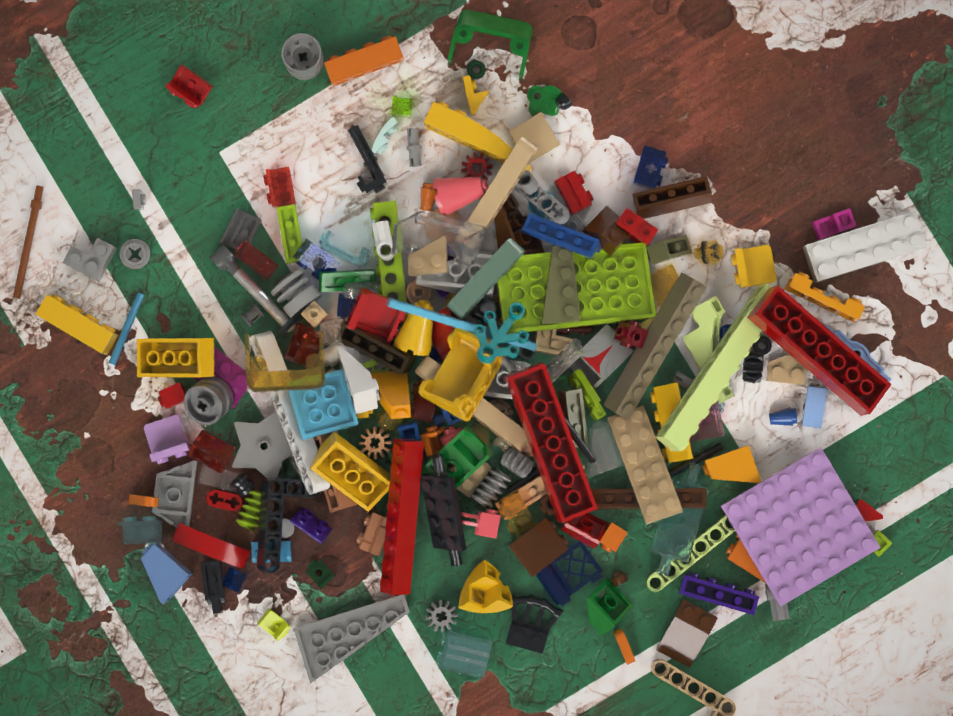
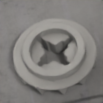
M130 239L122 245L120 259L126 267L140 269L147 265L150 259V249L144 241ZM141 248L139 252L141 260L137 258L131 259L132 253L129 249L137 251Z

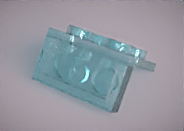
M156 516L142 517V520H137V517H124L123 521L118 522V526H122L123 544L162 543V520H157Z

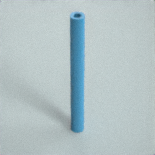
M139 292L136 294L108 363L112 365L117 363L144 298V295Z

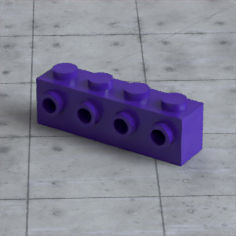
M688 572V575L683 574L678 590L679 594L751 615L755 614L759 596L755 595V591L744 588V591L736 590L737 586L725 583V586L717 584L718 580L709 577L705 581L699 579L700 575Z

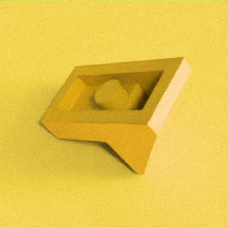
M470 75L462 77L470 114L475 116L487 98L489 90L474 93V91H477L475 79L471 80Z

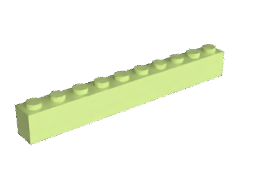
M767 283L757 286L657 434L656 438L671 451H681L688 446L689 438L698 431L699 423L708 416L709 408L718 401L720 392L728 386L730 377L740 368V362L750 353L752 344L760 338L762 330L747 317L768 288H771Z

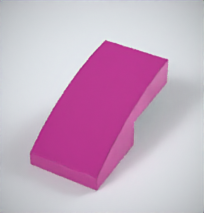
M850 208L811 223L818 241L857 226Z

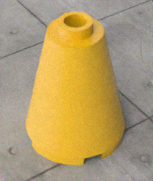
M419 300V302L414 303L416 306L433 311V307L428 301ZM409 313L394 340V346L404 352L408 350L414 351L413 355H430L432 350L433 320Z

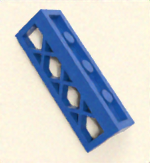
M529 213L521 229L525 234L590 259L593 258L595 252L600 253L602 249L599 239Z

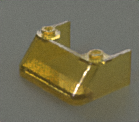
M319 330L320 353L308 356L306 359V370L267 371L265 359L259 356L251 357V338L249 333L245 334L248 388L253 392L320 389L325 383L323 330Z

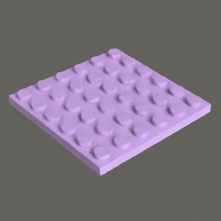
M821 447L721 505L722 510L780 607L880 548Z

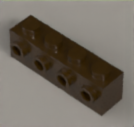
M347 321L343 322L336 338L345 346L359 351L360 354L368 356L377 363L385 365L395 373L402 375L411 370L417 356L413 355L414 352L411 350L404 352L396 348L392 340L391 343H388L386 338L355 327V330L347 328Z

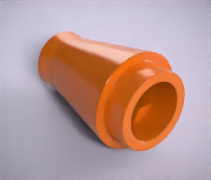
M423 182V186L420 187V209L431 211L435 202V195H437V189H433V184Z

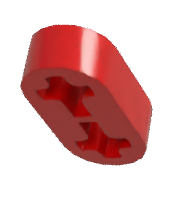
M212 490L207 495V503L212 507L238 511L243 505L242 497L234 493ZM218 493V497L224 498L223 502L217 501L214 504L210 497ZM236 497L239 505L232 508V504L226 503V500H233Z

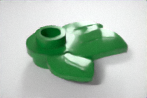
M547 85L543 88L540 86L529 88L527 99L530 102L528 108L530 115L533 117L540 112L549 116L557 115L558 105L555 100L562 95L561 90L552 85ZM535 92L540 93V97L538 99H534L533 97Z

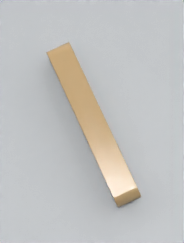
M524 136L520 138L457 236L456 244L469 253L478 245L536 155L539 146Z
M426 356L415 369V373L424 380H433L441 365L429 356ZM482 398L472 417L512 448L521 452L528 443L524 429Z

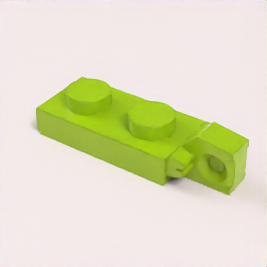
M576 370L567 377L571 387L582 388L584 405L587 407L589 415L593 420L597 421L606 415V412L599 403L601 399L582 370Z

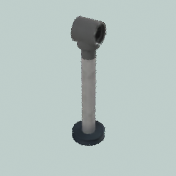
M223 244L209 257L222 271H228L282 326L277 333L282 335L281 338L289 334L299 324L302 318L298 319V314L290 319L238 266L236 257Z

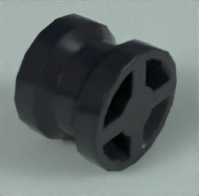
M243 472L232 481L231 486L236 488L238 494L242 497L254 488L255 483L250 481L248 475Z

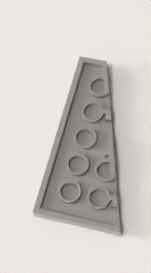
M398 595L293 628L310 684L410 613L405 595Z

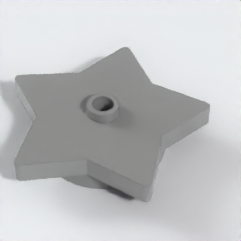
M275 411L260 423L235 422L234 425L241 446L232 467L256 468L268 479L278 478L283 461L293 454L277 412ZM263 442L268 445L266 450H262L260 447Z

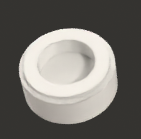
M283 519L282 538L290 537L294 533V524L289 519Z

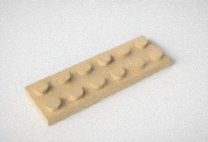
M644 405L635 408L629 420L618 414L608 417L611 431L646 525L682 513L681 504Z

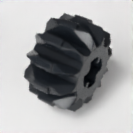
M751 351L743 358L742 379L744 382H761L764 361L762 353Z

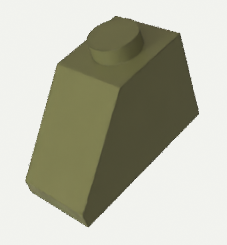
M687 235L663 240L647 246L652 265L692 253Z

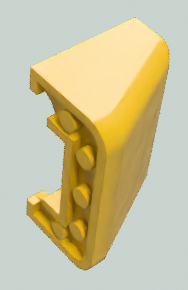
M456 327L448 336L447 341L451 350L433 380L426 379L420 384L418 392L425 399L467 422L473 416L500 369L503 356L496 357L492 363L486 364L481 362L477 358V351L480 348L478 338L473 333Z

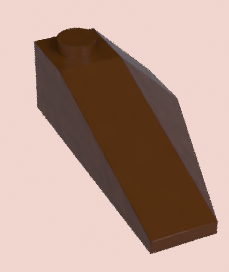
M511 192L494 218L498 249L509 238H512L525 250L523 255L545 253L540 239L522 232L521 229L527 216L523 217L518 209L519 204Z

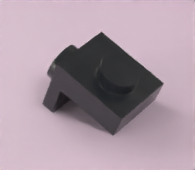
M360 175L357 177L359 182L356 183L362 193L365 191L369 195L372 192L377 194L383 191L387 181L382 175L366 184Z
M484 296L476 305L471 317L485 323L483 320L485 312L490 310L495 313L499 303L490 297Z

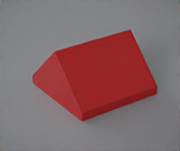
M586 513L566 521L561 531L595 549L599 545L608 523L591 513Z

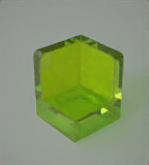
M393 95L392 117L411 118L413 99L398 98L397 95Z

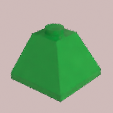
M606 578L587 598L589 622L603 636L616 626L634 605Z

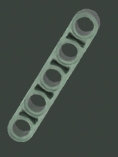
M509 238L451 299L447 308L462 320L520 259L525 250L512 238Z

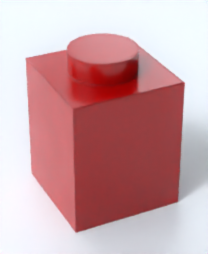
M181 382L158 391L160 394L158 400L161 406H165L166 409H171L184 403L186 391Z

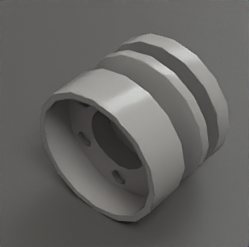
M304 33L292 35L285 41L281 56L287 71L299 80H309L316 77L324 66V55L319 42L313 36ZM301 57H303V58L307 57L308 60H307V61L303 60V61L301 62V59H300V58H301Z
M303 269L284 277L271 291L273 297L282 293L277 299L278 303L287 299L288 303L284 306L283 310L290 319L296 314L302 313L313 301L316 302L322 296V293L315 285L305 287L310 280L309 276L300 280L306 273Z

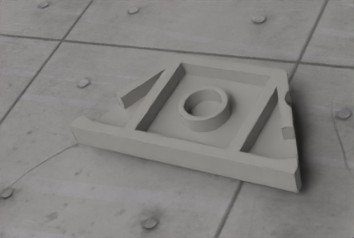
M196 460L156 475L154 497L159 498L158 507H152V513L176 528L179 523L190 527L198 463Z

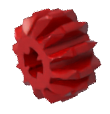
M473 152V159L467 155L466 160L469 163L462 161L461 165L467 168L461 169V173H467L464 177H482L483 180L488 181L485 174L492 176V172L486 169L493 168V164H486L490 161V158L487 157L482 160L483 153L480 154L479 158H476V152ZM473 165H476V166L481 165V166H482V167H480L481 172H478V171L473 172V171H472V170L474 169V168H473Z

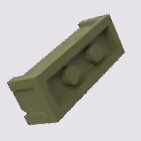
M571 387L570 390H558L563 414L585 444L588 445L582 388Z

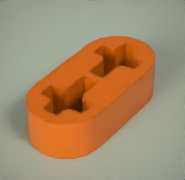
M129 494L128 504L158 507V497Z
M619 628L613 631L626 664L629 665L636 662L623 629Z

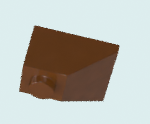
M607 205L582 230L584 234L599 239L602 249L610 256L631 236L630 233L616 224L620 216Z

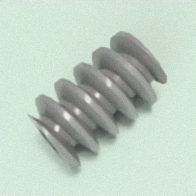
M497 468L496 471L489 470L492 475L491 477L485 475L484 478L487 483L480 482L483 489H475L478 495L471 494V497L485 508L486 505L493 506L491 499L498 500L495 493H503L500 487H507L504 481L511 482V478Z

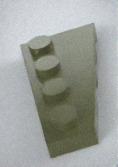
M553 246L551 251L541 325L580 321L573 252L559 246Z

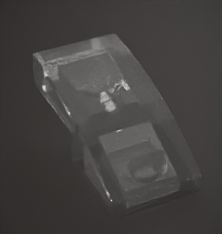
M203 464L198 483L238 493V490L233 488L231 483L240 473Z

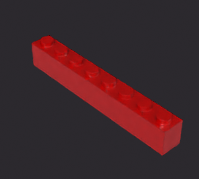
M394 439L392 448L393 455L380 592L389 595L410 594L424 448V441L416 439Z

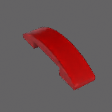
M182 523L178 524L172 541L242 569H244L251 552Z

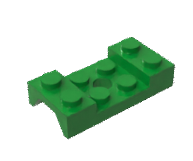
M466 426L437 454H444L446 470H448L447 463L450 462L455 465L456 470L453 472L448 470L449 476H454L457 489L493 455V452ZM432 459L422 467L421 475L434 472Z

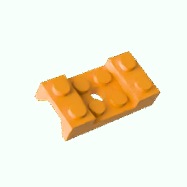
M799 272L790 276L784 290L851 322H854L855 319H860L865 309V306L861 304V300L851 297L842 300V303H840L841 299L832 295L827 297L823 295L824 291L816 287L810 289L813 281L809 279V275Z

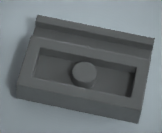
M236 208L220 243L246 255L262 220Z

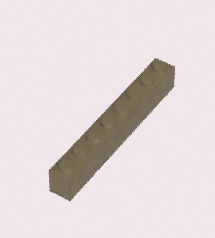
M681 272L649 326L643 348H636L603 405L629 420L707 287Z

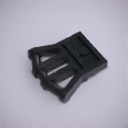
M532 594L519 597L512 595V621L506 644L543 654L549 630L563 613V610L556 608L546 598H535ZM517 604H527L522 621L517 620ZM532 605L540 607L535 625L527 623ZM546 609L554 616L543 628L540 627Z

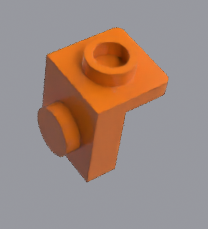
M429 426L426 428L427 431L420 435L421 440L424 441V449L427 456L435 455L443 449L439 434L446 430L445 426Z

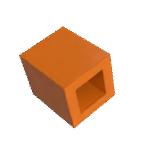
M610 522L600 541L602 545L600 547L609 553L611 550L616 552L628 532Z

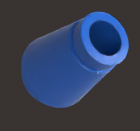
M789 407L769 414L770 425L793 426V424L798 423L796 408L791 409Z

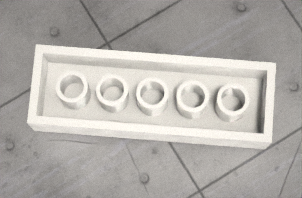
M916 211L803 246L814 283L927 248Z

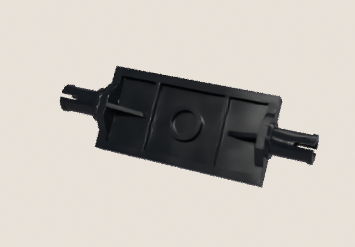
M435 454L431 456L434 472L421 475L433 548L449 551L450 564L457 567L463 564L461 552L466 550V543L454 476H449L448 470L445 468L444 454Z

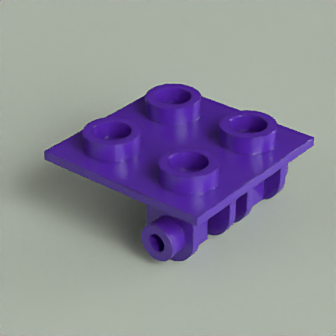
M303 507L290 519L292 524L320 544L325 541L333 530L327 522L318 519L310 510Z

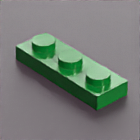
M374 269L319 272L320 292L360 290L361 287L367 290L376 289V270Z

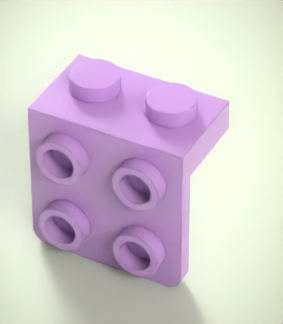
M173 415L144 426L152 453L150 454L152 462L157 461V464L169 461V457L175 456L180 458L186 456V452L191 450L180 415Z

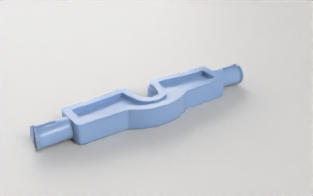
M827 323L824 325L853 351H858L860 357L889 382L892 380L883 372L884 368L871 358L868 349L863 344L851 341L839 329L833 330Z

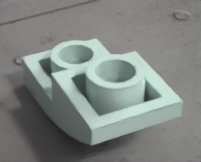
M394 117L383 126L377 135L372 147L374 155L377 153L381 155L388 149L389 141L385 136L387 134L391 136L398 130V122Z

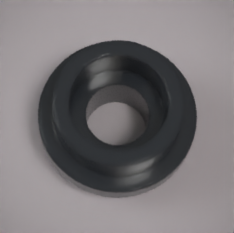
M760 336L752 344L753 351L763 355L768 354L772 347L771 341L765 336ZM760 342H763L765 344L764 349H760L758 347V344Z

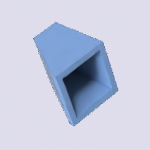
M160 543L149 544L143 550L144 556L141 560L159 601L165 604L193 573Z

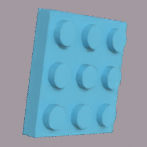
M343 369L286 384L302 441L359 424Z

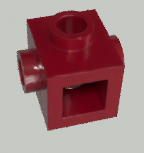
M628 320V323L620 321L614 339L621 341V346L630 349L632 345L643 348L649 330L638 327L639 323Z

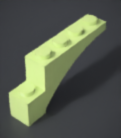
M717 296L694 308L692 316L694 321L698 323L699 328L682 337L685 346L692 353L694 361L700 369L703 368L719 344L721 319L725 310ZM729 384L720 392L718 401L721 404L734 396Z

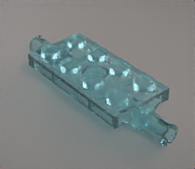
M690 463L686 479H683V481L672 479L674 488H706L697 483L701 466L698 464L694 466V463ZM706 488V489H707V499H708V495H709L710 490H709V488ZM682 509V513L659 521L650 550L651 553L662 556L657 573L661 575L664 573L665 576H669L672 561L675 559L688 563L704 509Z

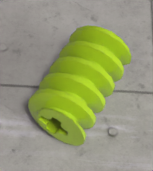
M255 490L249 492L252 498H245L249 505H242L246 510L245 512H239L242 519H236L235 521L240 526L257 533L253 527H259V523L256 520H259L261 492Z

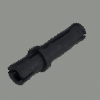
M359 125L350 128L348 133L353 139L356 148L364 160L363 164L368 168L373 180L382 175L385 176L377 162V156L373 155Z

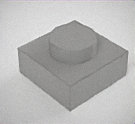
M133 189V208L136 211L144 210L143 205H146V194H142L140 189Z

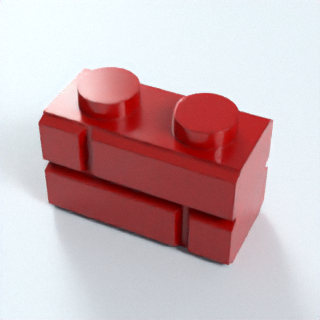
M574 170L554 181L571 216L592 206L591 201L594 198L589 190L585 191L582 185L585 181L581 173L577 174Z

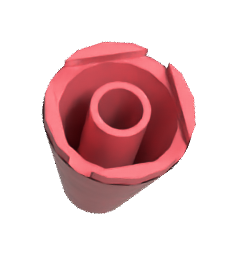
M482 177L434 179L433 189H437L435 199L441 214L444 213L443 216L449 215L483 197L488 189L487 181L483 180Z

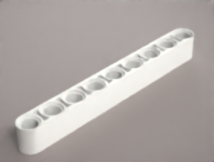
M272 331L252 335L250 339L252 349L305 488L309 494L327 490L330 488V483L310 469L318 449L314 438L302 441L286 384L292 383L275 336Z

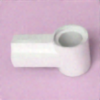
M376 222L372 224L377 253L382 260L389 261L395 256L389 222ZM385 246L391 248V252L388 255L381 254V250Z

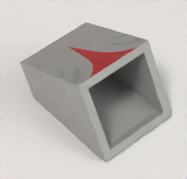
M608 324L566 364L572 372L581 369L594 390L634 352L630 348L621 346V341L614 339L616 330Z

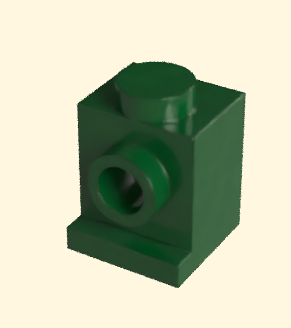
M314 559L307 565L308 570L306 573L320 589L336 576L322 559L318 561ZM317 569L322 570V576L316 575Z

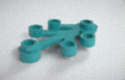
M516 302L510 305L509 316L499 330L495 321L496 314L490 310L485 312L483 320L488 324L492 337L489 344L485 336V326L481 324L475 326L473 333L478 338L480 344L477 358L481 362L488 364L492 363L499 356L508 355L511 358L518 356L519 347L515 344H511L507 348L496 349V347L502 343L518 341L521 344H525L528 341L529 334L524 330L518 333L506 334L515 320L521 319L524 315L525 308L521 303Z

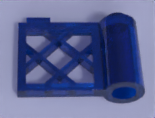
M578 541L535 576L555 604L564 606L571 600L570 596L590 581L593 584L602 577L601 573L603 570L585 545ZM579 546L584 552L583 560L572 558L573 550ZM561 559L569 560L568 571L560 570L555 563ZM572 561L582 562L581 574L570 572ZM585 563L593 564L597 571L592 575L584 574ZM570 574L580 576L579 584L574 588L569 583Z

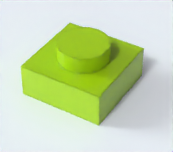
M876 530L873 536L880 548L873 553L880 557L892 542L879 530Z

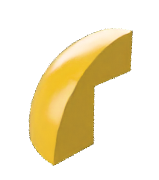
M483 560L468 576L459 599L460 609L476 613H494L513 607L512 595L508 585H503L499 579L501 573L488 561Z

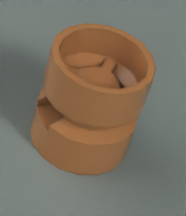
M416 280L411 282L406 290L407 298L413 305L415 302H419V300L428 302L431 300V288L416 285Z

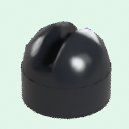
M564 93L558 97L557 105L560 106L559 109L567 110L573 106Z

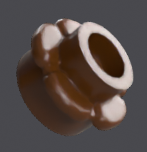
M619 571L612 575L613 579L610 582H613L616 587L628 581L626 576L628 573L623 574L622 571Z

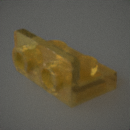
M518 490L497 501L500 505L497 510L502 519L507 518L509 524L506 526L511 535L515 534L519 538L521 537L520 533L536 525Z

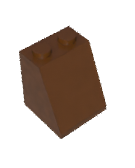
M546 517L509 544V547L531 577L569 549L566 546L569 544L563 534L560 536L555 530L558 527L552 519L547 520Z

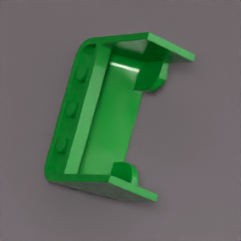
M463 10L458 16L448 55V65H452L456 44L468 43L473 37V32L511 39V52L516 56L523 57L519 73V80H523L533 34L532 26L527 22L472 10Z

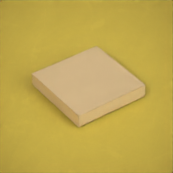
M542 112L508 131L515 144L524 136L539 146V150L531 162L560 145Z

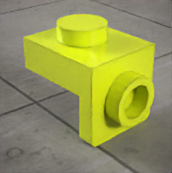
M270 608L257 622L260 627L271 634L277 641L284 638L290 629V625L286 620Z

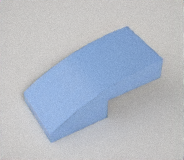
M808 385L802 426L822 427L827 395L826 387Z

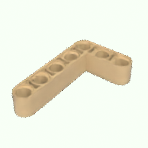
M656 659L651 663V671L656 677L713 709L710 716H733L735 714L736 705L730 698L663 659ZM663 663L665 670L662 673L655 672L656 664ZM674 673L681 674L680 682H672L671 677ZM695 682L698 684V690L693 693L689 692L688 686L690 683ZM709 692L715 694V699L712 702H706L705 695ZM725 702H730L732 705L731 710L728 712L722 711V705Z

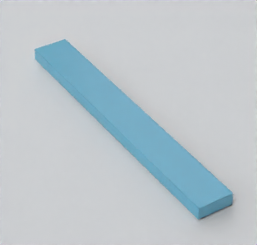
M388 298L386 302L388 307L473 332L475 326L478 325L393 298ZM485 327V336L492 338L489 328ZM530 340L525 344H521L518 341L509 342V344H515L535 351L537 347L536 343Z

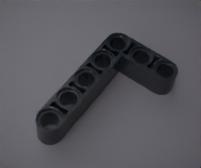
M269 478L262 483L257 568L262 573H275L280 567L284 497L315 498L320 493L308 494L303 480ZM272 482L276 486L274 492L270 489V485ZM290 483L294 487L292 493L288 489ZM271 501L274 503L273 511L269 508ZM269 521H272L273 523V529L271 531L268 528ZM269 540L272 542V548L270 550L267 548V542ZM267 560H270L271 567L269 569L266 568Z

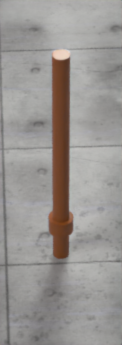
M36 185L34 199L30 203L31 213L13 298L20 299L38 212L41 210L43 203L41 202L43 186Z

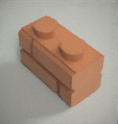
M375 512L367 515L364 525L367 526L365 532H360L356 542L359 544V549L380 557L384 548L387 517Z

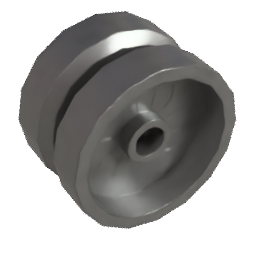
M216 376L201 379L187 391L184 397V406L189 417L202 425H211L217 422L229 412L234 402L230 386L223 379Z

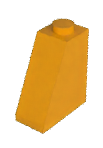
M394 371L370 373L372 379L376 378L380 396L378 401L390 418H410L407 373L403 375Z
M749 445L704 460L705 465H702L705 476H709L710 479L750 483L762 482Z

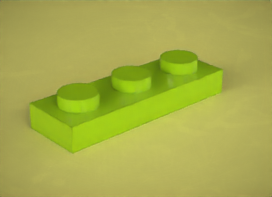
M296 205L276 207L286 264L306 261Z

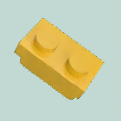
M769 245L746 249L738 248L732 251L733 254H730L732 266L735 265L736 273H734L735 284L739 285V289L774 283L777 280L772 251Z

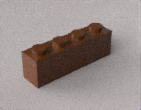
M707 176L632 194L635 212L643 219L712 203V192Z

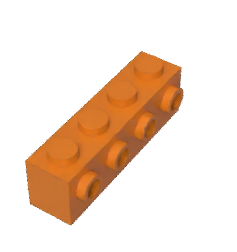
M389 35L383 37L381 42L376 44L373 42L363 45L362 49L357 51L356 49H350L343 56H331L327 58V62H324L331 84L334 87L404 61V57L396 36L392 37Z

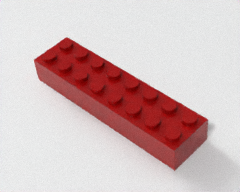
M778 285L768 288L747 317L860 416L871 414L892 385Z
M537 363L504 376L557 521L564 523L598 509L545 363Z

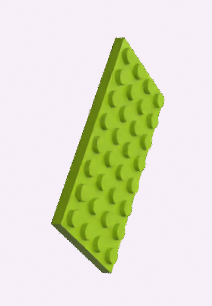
M643 242L622 244L612 256L601 249L600 253L595 252L592 259L573 252L580 313L579 322L541 325L551 252L522 255L497 282L502 325L509 316L508 311L511 304L521 303L525 308L523 317L515 320L506 334L518 333L521 330L536 332L617 323L620 321L626 322L628 320H644L655 318L656 316L646 244Z

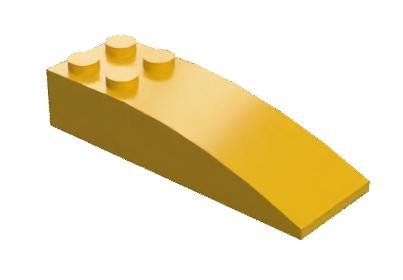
M433 101L424 120V127L504 164L513 150L509 145L490 130L467 117L465 112L459 109L453 111L448 108V104L442 101H438V103ZM528 165L526 171L530 172V166Z

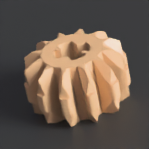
M373 427V434H371L369 429H366V433L369 436L366 437L361 434L360 437L366 440L365 442H359V445H366L361 452L364 453L369 450L366 455L369 458L373 452L375 460L378 458V452L382 458L385 457L382 450L384 449L389 452L390 449L385 447V444L390 445L392 442L385 441L384 439L390 435L385 434L382 437L383 428L380 429L378 434L377 427ZM373 438L380 440L378 443L379 447L376 449L375 446L372 448L370 445Z

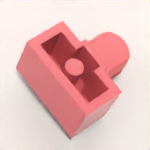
M486 509L485 512L479 511L478 515L460 512L461 516L477 519V522L461 520L464 525L475 526L476 535L497 538L501 516L497 514V510Z

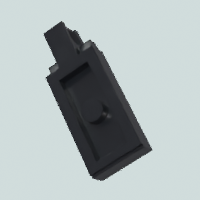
M221 561L201 562L205 600H207L208 605L212 604L213 614L223 613L222 603H225L226 595Z

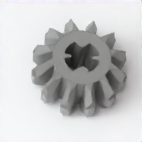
M509 448L503 454L500 461L502 466L521 478H525L530 474L534 465L532 460L513 448Z
M439 600V607L432 602L431 605L434 610L427 608L426 611L432 613V615L425 616V619H432L428 623L429 627L434 623L436 624L434 627L435 632L438 626H441V632L444 633L445 625L448 630H451L452 627L449 622L452 624L457 623L451 617H458V613H451V611L455 610V606H452L450 609L447 608L450 604L449 601L446 602L445 606H442V600ZM444 611L447 619L439 621L436 614Z

